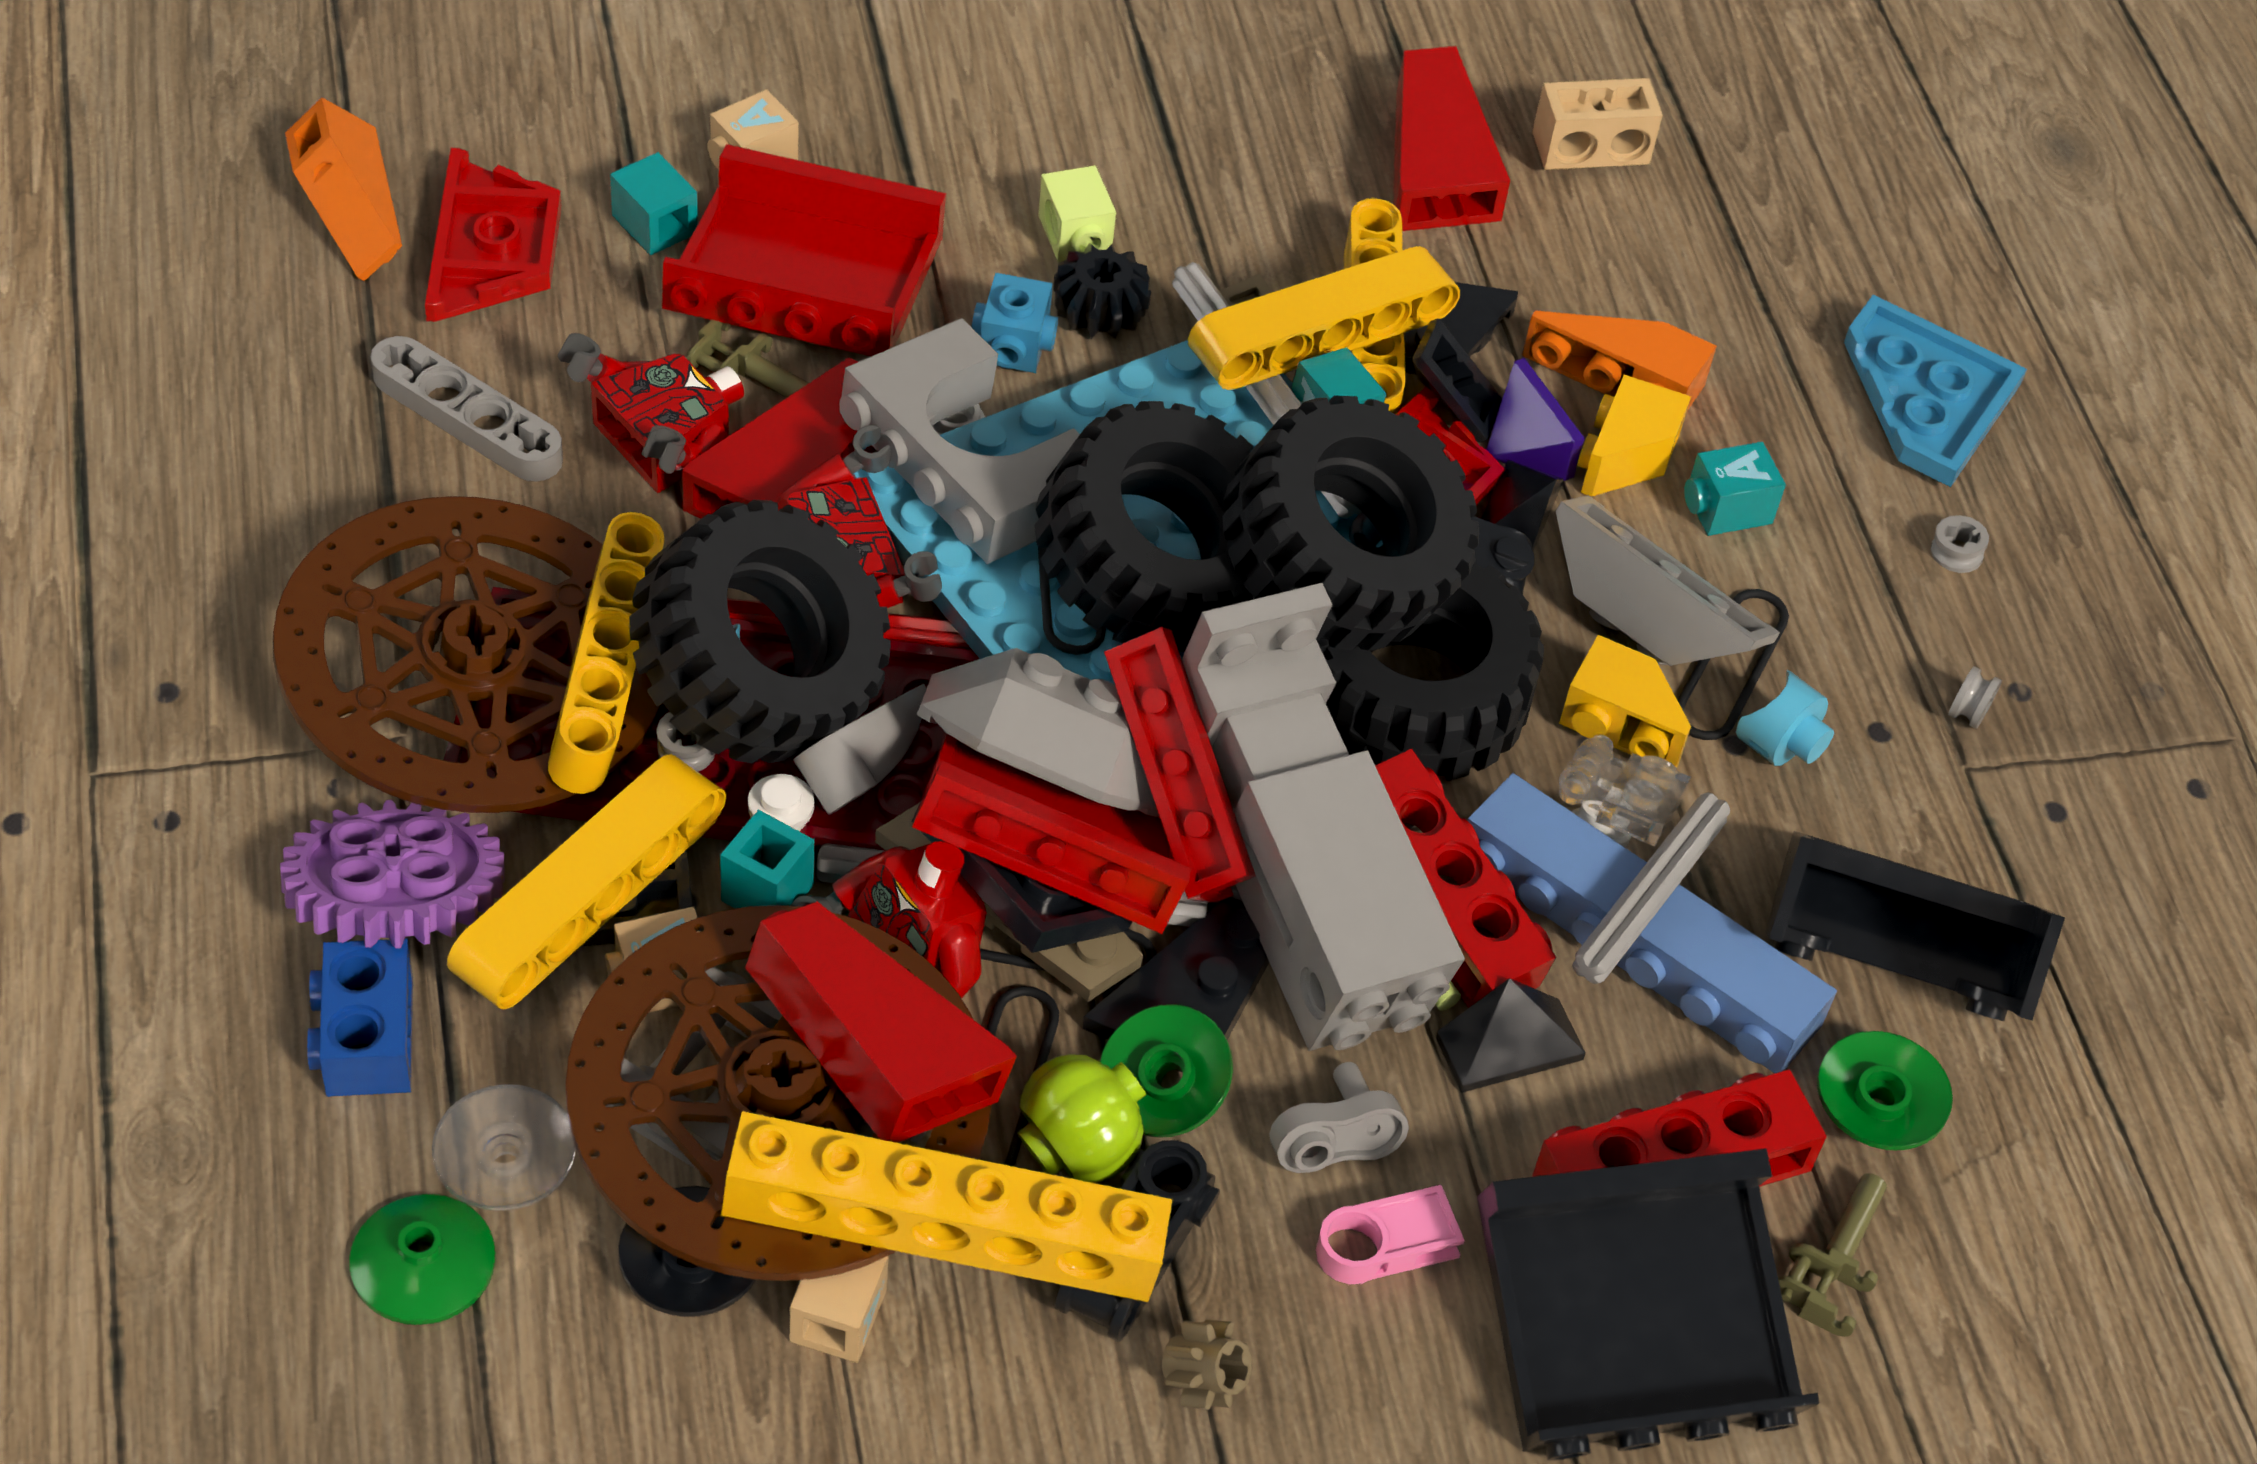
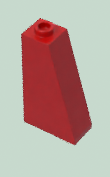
M1448 46L1404 50L1396 92L1393 204L1401 213L1402 231L1502 221L1510 178L1457 47Z
M849 357L688 463L683 469L684 512L702 519L707 514L714 513L721 506L734 502H741L747 505L752 500H770L777 503L779 496L809 471L838 453L844 458L854 452L853 440L857 430L851 429L844 421L842 414L839 412V402L842 396L845 368L858 363V361ZM872 445L864 449L868 453H874L876 450Z
M817 901L791 911H777L765 920L760 921L745 969L879 1139L899 1143L999 1101L1017 1058L1010 1047Z

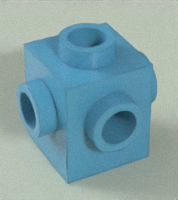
M995 272L987 304L976 303L971 327L998 353L997 366L1036 373L1042 350L1053 351L1058 327V317L1050 316L1053 283Z

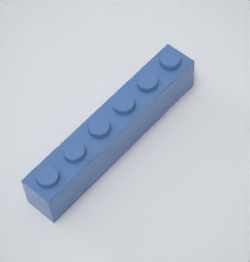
M1514 773L1467 820L1477 833L1481 849L1494 868L1506 874L1514 887L1516 896L1521 899L1523 904L1531 911L1546 916L1571 933L1581 945H1583L1647 863ZM1680 884L1617 964L1636 983L1645 988H1651L1679 1007L1691 1021L1708 1027L1737 1047L1739 1052L1748 1060L1762 1064L1773 1073L1785 1071L1819 1031L1837 993L1835 988Z

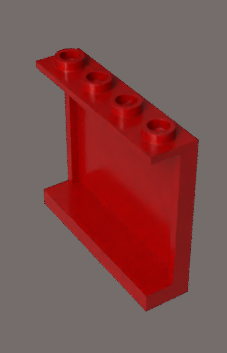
M726 144L719 156L718 187L679 260L665 257L663 261L662 309L872 357L895 347L942 241L946 193Z
M947 733L945 734L912 828L1160 934H1163L1189 883L1192 869L1174 860L1160 816L1157 818L1146 815L1139 810L1129 811L1097 803L975 751Z

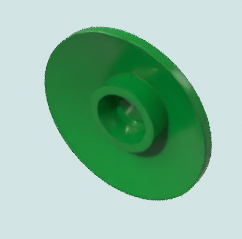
M1159 1005L1140 1011L1128 1018L1109 1038L1100 1062L1107 1065L1110 1069L1122 1062L1146 1092V1095L1137 1104L1140 1108L1139 1112L1144 1130L1143 1135L1150 1137L1178 1136L1194 1130L1214 1115L1225 1100L1233 1076L1232 1052L1221 1029L1202 1012L1181 1005ZM1171 1070L1182 1071V1078L1176 1085L1170 1088L1162 1087V1079L1166 1073Z
M1865 1031L1839 1040L1824 1056L1817 1075L1819 1099L1830 1119L1838 1128L1853 1139L1878 1149L1907 1150L1928 1143L1944 1128L1952 1110V1088L1943 1067L1925 1048L1897 1034L1883 1031ZM1872 1098L1881 1099V1100L1884 1101L1887 1105L1880 1104V1103L1876 1102L1875 1100H1873Z
M412 1195L395 1200L380 1208L361 1226L350 1251L349 1268L351 1279L361 1300L378 1315L402 1324H433L462 1313L481 1297L489 1285L494 1272L496 1261L495 1244L485 1220L467 1204L443 1195ZM420 1242L433 1243L424 1252H414L408 1249L410 1246Z

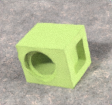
M1096 165L1041 175L1038 216L1057 261H1065L1069 251L1083 253L1088 243L1098 250H1106L1113 243L1116 210Z

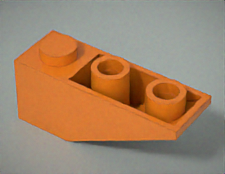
M321 97L285 132L292 170L357 278L365 281L381 265L388 263L402 247L375 126Z
M1535 310L1531 316L1522 356L1596 391L1614 397L1624 375L1691 396L1688 411L1706 384L1717 345L1661 321Z

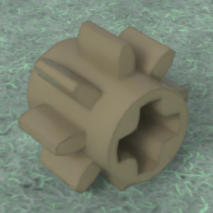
M1205 1319L1204 1322L1183 1321L1182 1334L1174 1336L1167 1343L1162 1357V1370L1166 1385L1183 1389L1180 1397L1181 1406L1209 1410L1211 1406L1230 1408L1232 1406V1395L1240 1393L1247 1386L1252 1373V1357L1247 1343L1231 1339L1234 1323Z

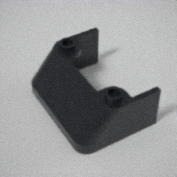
M1794 831L1785 857L1765 933L1770 939L1776 940L1775 949L1798 958L1812 961L1815 950L1832 952L1953 990L1969 997L1966 1010L2005 1021L2007 1011L2009 1010L2021 1018L2032 1021L2065 917L2027 902Z

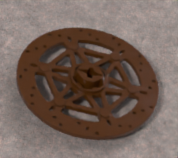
M446 496L422 498L393 504L362 515L338 528L315 546L293 572L282 593L276 611L273 631V662L277 682L284 701L307 737L329 759L367 785L415 804L466 813H500L545 806L576 795L578 793L566 791L552 781L548 772L550 752L530 759L514 761L508 755L507 746L559 718L581 630L579 616L585 614L590 593L589 588L592 585L603 544L574 525L548 513L524 505L481 497ZM452 529H458L460 536H454ZM491 543L528 553L551 564L570 578L557 585H553L479 555L477 544ZM424 544H434L439 549L440 557L375 589H370L353 582L368 567L401 550ZM464 574L467 576L476 600H454L456 575ZM485 578H490L531 596L503 605H497L493 600ZM433 579L441 581L440 603L437 607L398 598ZM546 609L553 610L552 613L529 630L523 628L520 622L516 620ZM380 613L418 621L422 624L417 632L412 633ZM332 616L351 621L357 627L363 685L349 692L338 690L327 666L324 651V633L327 621ZM558 629H564L567 635L571 666L561 663L537 649L536 646ZM440 632H442L440 653L439 651L432 652L439 641ZM373 634L381 635L410 653L385 672L378 671ZM513 648L511 655L507 659L506 668L503 670L506 649ZM637 666L634 671L619 740L606 777L625 763L642 744L651 730L661 707V704L656 706L648 694L647 689L652 686L646 673L639 674ZM534 667L566 687L528 679L524 675L528 668ZM414 671H420L429 681L398 692L389 691ZM510 693L549 702V704L513 723L505 721L507 695ZM442 696H449L460 725L453 724L411 706ZM490 699L492 701L491 724L489 728L479 727L469 700L481 701ZM348 713H352L351 715L345 718H340ZM384 718H391L465 748L468 754V762H449L411 751L379 734L371 725ZM486 769H493L495 777H488Z
M749 906L724 910L698 917L673 927L651 939L629 955L613 970L595 992L583 1012L575 1031L567 1065L566 1105L572 1139L583 1167L593 1185L608 1205L634 1230L670 1254L699 1267L726 1275L755 1280L793 1281L838 1275L867 1266L897 1252L721 1216L726 1176L742 1111L822 1128L829 1127L833 1130L857 1135L843 1112V1109L854 1107L797 1033L793 1031V1028L782 1016L773 1028H768L738 1005V1003L770 1000L756 982L718 986L705 972L717 965L747 959L760 921L765 920L777 911H791L799 908L797 906ZM833 913L973 1019L956 990L923 956L902 941L876 927L854 918ZM673 970L679 971L685 979L678 978ZM661 999H672L683 1011V1014L652 1078L636 1082L624 1081L621 1078V1070L626 1051L637 1028ZM718 1013L747 1035L748 1038L734 1047L729 1046L710 1015ZM699 1032L718 1064L674 1075L673 1071L691 1034ZM715 1086L718 1089L719 1102L673 1101L670 1098L705 1087ZM624 1104L622 1106L606 1107L607 1105ZM991 1105L933 1128L924 1149L979 1160L987 1135ZM681 1122L727 1123L729 1130L722 1158L714 1160ZM656 1123L710 1183L711 1187L706 1198L701 1202H694L670 1186L641 1154L629 1130L631 1126ZM874 1132L872 1138L879 1139V1137ZM723 1217L722 1226L719 1229H713L712 1225L715 1219Z

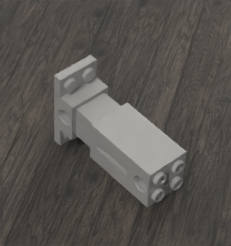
M1323 583L1202 612L1182 657L1187 677L1256 877L1236 884V887L1247 912L1260 933V942L1308 1051L1333 1045L1335 1050H1345L1362 1043L1370 1037L1371 1033L1392 1027L1394 1032L1401 1033L1422 1025L1431 1017L1430 1011L1440 996L1449 990L1450 981L1465 960L1368 750L1349 755L1326 706L1336 681L1316 640L1333 605Z

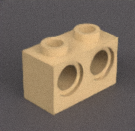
M1650 78L1543 83L1532 133L1544 170L1648 165L1651 162L1663 115Z

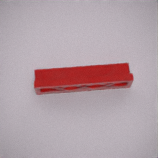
M1160 627L1109 649L1104 654L1174 860L1192 868L1189 883L1185 888L1187 899L1218 902L1233 896L1231 886L1256 877L1172 630Z

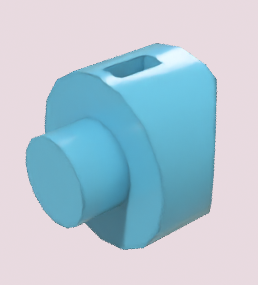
M1787 670L1786 687L1767 706L1740 718L1736 730L1737 737L1774 766L1785 764L1795 755L1807 764H1810L1821 756L1834 736V730L1822 722L1827 712L1828 700L1794 673Z

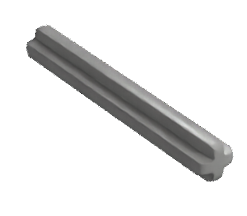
M1709 792L1701 794L1576 952L1572 967L1578 976L1585 977L1591 984L1604 982L1727 823L1730 807L1725 800H1719L1713 793Z

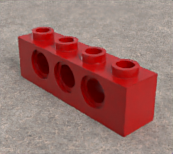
M1409 749L1375 765L1465 958L1451 981L1461 994V998L1467 1007H1471L1509 978L1534 989L1540 987L1557 958L1552 951L1550 938L1541 925L1531 921L1519 904L1514 887L1506 874L1496 870L1480 847L1479 839L1473 826L1466 819L1460 818L1444 795L1443 786L1437 774L1431 768L1424 767L1413 749ZM1403 823L1412 824L1418 827L1423 833L1414 832L1408 829ZM1439 875L1449 876L1459 885L1449 884ZM1475 927L1487 929L1495 938H1489L1480 934Z
M1790 1069L1764 1076L1762 1073H1752L1738 1079L1726 1088L1705 1094L1701 1090L1690 1091L1680 1095L1670 1104L1643 1111L1641 1108L1627 1109L1615 1115L1608 1122L1584 1129L1580 1126L1562 1128L1543 1141L1532 1176L1608 1168L1606 1165L1617 1167L1767 1148L1772 1177L1759 1185L1761 1187L1811 1172L1827 1135ZM1730 1129L1739 1131V1132H1741L1742 1134H1744L1745 1136L1738 1135V1134L1732 1132ZM1668 1147L1677 1148V1149L1681 1150L1682 1152H1684L1685 1154H1680V1153L1674 1152V1151H1672L1671 1149H1669Z

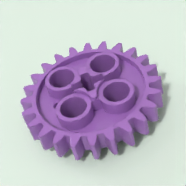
M386 800L382 810L373 811L365 803H359L358 814L352 816L336 809L332 811L333 823L331 824L315 819L310 821L311 833L296 832L293 835L294 846L284 847V862L280 863L281 891L285 896L286 909H295L296 921L298 923L313 920L314 933L317 935L336 928L339 943H344L355 935L364 936V944L367 948L374 946L380 938H389L394 948H401L405 937L414 936L419 942L427 945L430 944V932L434 931L454 937L456 936V922L470 926L478 919V912L485 913L494 905V898H502L503 882H505L504 852H500L498 837H488V826L485 823L470 826V814L466 812L448 818L447 810L434 808L430 812L421 811V805L411 803L406 810L397 809L392 800Z

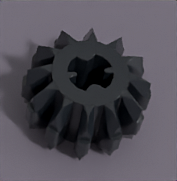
M1088 243L1083 253L1069 251L1064 264L1058 266V272L1054 276V305L1057 308V316L1067 318L1070 331L1081 328L1088 329L1091 339L1098 332H1106L1116 339L1121 328L1135 331L1141 317L1146 315V309L1150 306V277L1147 273V266L1136 262L1134 251L1122 254L1117 253L1113 243L1106 250H1098Z

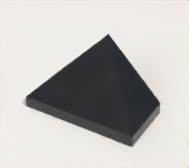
M1439 318L1429 322L1412 359L1417 377L1425 387L1432 390L1439 397L1438 401L1452 416L1467 427L1478 443L1486 441L1495 424L1502 397Z
M1507 460L1504 467L1505 470L1497 482L1481 519L1499 526L1514 528L1524 533L1530 539L1532 550L1534 551L1562 487L1563 478Z
M1511 978L1439 1029L1436 1034V1041L1461 1093L1582 1061L1586 1054L1560 1000Z

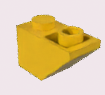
M1624 375L1615 397L1604 394L1593 426L1601 429L1599 436L1588 433L1582 447L1577 467L1587 471L1581 493L1593 497L1664 476L1680 436L1691 396Z
M1597 635L1570 684L1559 724L1577 731L1586 738L1598 740L1628 753L1644 763L1653 764L1674 773L1679 765L1691 725L1656 659Z

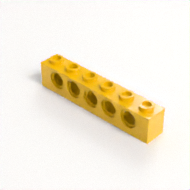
M742 1111L727 1171L721 1216L1148 1302L1163 1262L1172 1199Z

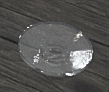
M516 1084L488 1086L462 1097L442 1116L436 1127L432 1142L434 1167L445 1188L466 1204L492 1211L520 1209L546 1198L567 1177L573 1165L576 1152L567 1112L563 1107L542 1091ZM505 1154L517 1157V1159L508 1163L494 1162L497 1157Z

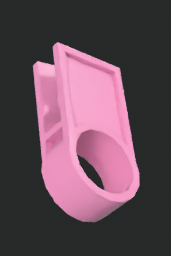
M1437 1185L1354 1206H1344L1332 1211L1322 1223L1316 1246L1317 1261L1324 1273L1335 1281L1345 1284H1362L1372 1279L1457 1259L1460 1257L1457 1246L1464 1244L1465 1240L1442 1185ZM1340 1230H1356L1371 1238L1377 1248V1253L1373 1257L1362 1261L1348 1260L1334 1252L1328 1243V1238L1331 1234Z

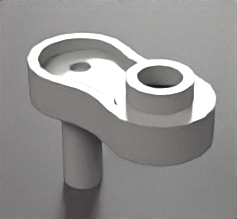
M1353 1062L1342 1063L1334 1070L1333 1078L1344 1100L1333 1103H1302L1290 1107L1280 1114L1272 1124L1269 1133L1271 1145L1279 1163L1286 1170L1295 1173L1315 1172L1341 1161L1376 1160L1388 1156L1400 1147L1406 1139L1409 1130L1407 1118L1398 1100L1392 1094L1381 1090L1370 1091L1358 1066Z

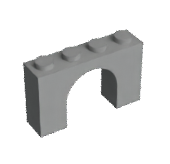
M960 318L846 367L842 396L839 402V412L842 414L846 424L853 430L858 431L868 425H876L880 428L881 438L872 446L879 451L883 447L890 445L891 460L888 467L894 468L915 489L919 499L925 505L931 506L951 526L955 535L963 544L969 545L986 564H989L1036 541L1034 525L1039 518L1035 509L1039 494L1046 486V479L1080 434L1073 428L1027 450L1005 456H987L971 453L952 445L941 437L933 428L934 424L991 398L998 360V353L969 324Z

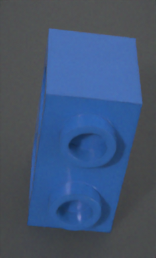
M390 939L378 940L371 948L365 947L364 941H346L344 943L323 942L322 970L310 971L312 1012L321 1011L320 1028L308 1029L307 1053L309 1069L321 1070L326 1097L411 1093L413 973L408 939H404L401 948H394ZM358 987H369L360 991L353 990ZM359 1044L369 1045L362 1049H349Z

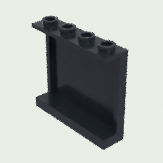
M1767 1148L1494 1181L1477 1196L1523 1452L1546 1449L1549 1461L1565 1460L1591 1454L1589 1443L1614 1439L1616 1440L1618 1451H1631L1661 1444L1659 1433L1685 1430L1687 1442L1704 1441L1730 1435L1728 1424L1754 1421L1756 1432L1777 1431L1798 1426L1797 1415L1820 1404L1818 1393L1802 1395L1759 1188V1185L1772 1177Z

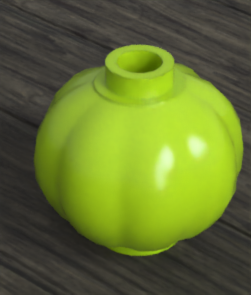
M1067 1054L1054 1057L1037 1068L1024 1086L1019 1108L1029 1124L1017 1132V1134L1047 1174L1055 1175L1061 1169H1064L1070 1177L1076 1180L1094 1183L1112 1179L1130 1165L1141 1147L1144 1130L1137 1102L1146 1095V1092L1122 1062L1110 1069L1107 1065L1086 1055Z

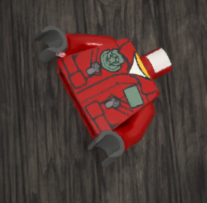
M571 333L557 355L561 362L570 363L567 367V373L573 381L583 382L587 378L591 382L593 424L657 493L666 490L683 477V469L688 463L729 437L728 405L744 397L742 382L731 367L726 366L704 377L684 355L674 353L653 361L622 362L601 354L600 347L591 338L583 334Z
M876 425L862 427L854 436V452L844 458L838 453L806 473L779 496L777 500L778 511L787 504L809 512L808 520L816 523L821 519L838 530L836 538L845 547L853 544L863 557L859 561L867 576L874 574L881 588V593L876 596L880 607L887 606V608L903 603V596L907 594L922 602L932 601L937 598L942 589L940 575H930L938 569L936 556L928 551L914 553L906 560L903 568L867 477L856 478L854 475L860 469L868 473L881 472L888 467L891 460L890 445L883 447L875 453L864 451L865 448L874 445L881 438L880 428ZM924 575H930L926 578H919Z
M937 841L912 850L903 846L890 848L865 859L832 883L834 892L827 897L800 896L790 905L802 907L818 901L831 912L840 915L841 910L844 908L849 909L848 917L888 933L923 956L946 978L961 999L981 976L980 943L987 911L982 899L960 875L964 865L962 851L950 843Z

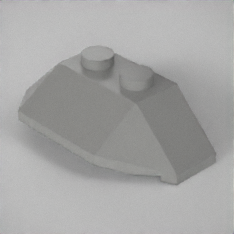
M1586 495L1560 502L1555 512L1574 596L1590 607L1589 614L1598 623L1613 630H1621L1637 642V650L1640 653L1656 659L1658 664L1672 666L1751 651L1772 644L1780 634L1779 631L1768 623H1764L1619 519L1591 496Z
M1018 648L932 674L916 714L930 723H938L947 734L975 751L1097 803L1129 811L1139 810L1146 815L1159 817L1115 684L1102 679L1090 680L1064 669L1056 659L1041 653L1029 654Z

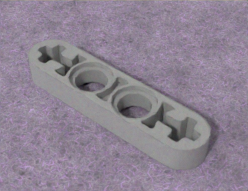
M394 336L378 342L372 349L370 358L375 385L382 392L513 475L526 481L538 482L553 477L562 468L563 451L560 433L545 420L417 340L404 336ZM441 387H451L459 392L455 398L446 401H438L428 396L431 391ZM487 415L498 416L505 421L498 428L490 430L481 429L473 424L480 417Z

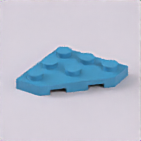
M1872 295L1849 326L1844 340V345L1897 460L1949 487L1953 485L2018 390L2027 371L2026 368L1876 295Z

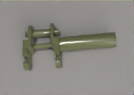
M710 320L699 331V341L693 348H689L687 351V360L696 369L702 365L716 372L728 366L737 375L749 376L785 397H789L809 384L807 381L761 357V351L768 353L772 347V338L765 333L759 334L748 345L742 344L737 350H734L720 342L721 329L728 331L731 328V324ZM719 351L728 356V358L722 363L711 357V355Z
M1871 1173L1861 1176L1825 1249V1253L1811 1245L1795 1243L1789 1249V1256L1794 1264L1788 1276H1778L1782 1299L1802 1309L1799 1317L1834 1335L1842 1337L1853 1334L1856 1320L1851 1316H1845L1842 1322L1836 1319L1838 1306L1826 1301L1827 1295L1825 1294L1830 1284L1838 1280L1856 1290L1868 1292L1875 1288L1878 1281V1276L1873 1271H1866L1864 1277L1858 1275L1860 1263L1853 1259L1887 1189L1886 1182L1879 1176ZM1807 1270L1821 1277L1816 1290L1802 1283Z

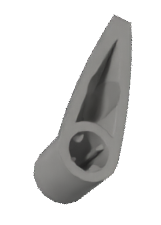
M925 684L912 689L835 731L793 759L827 815L838 811L878 785L906 754L922 720L916 714L926 690Z

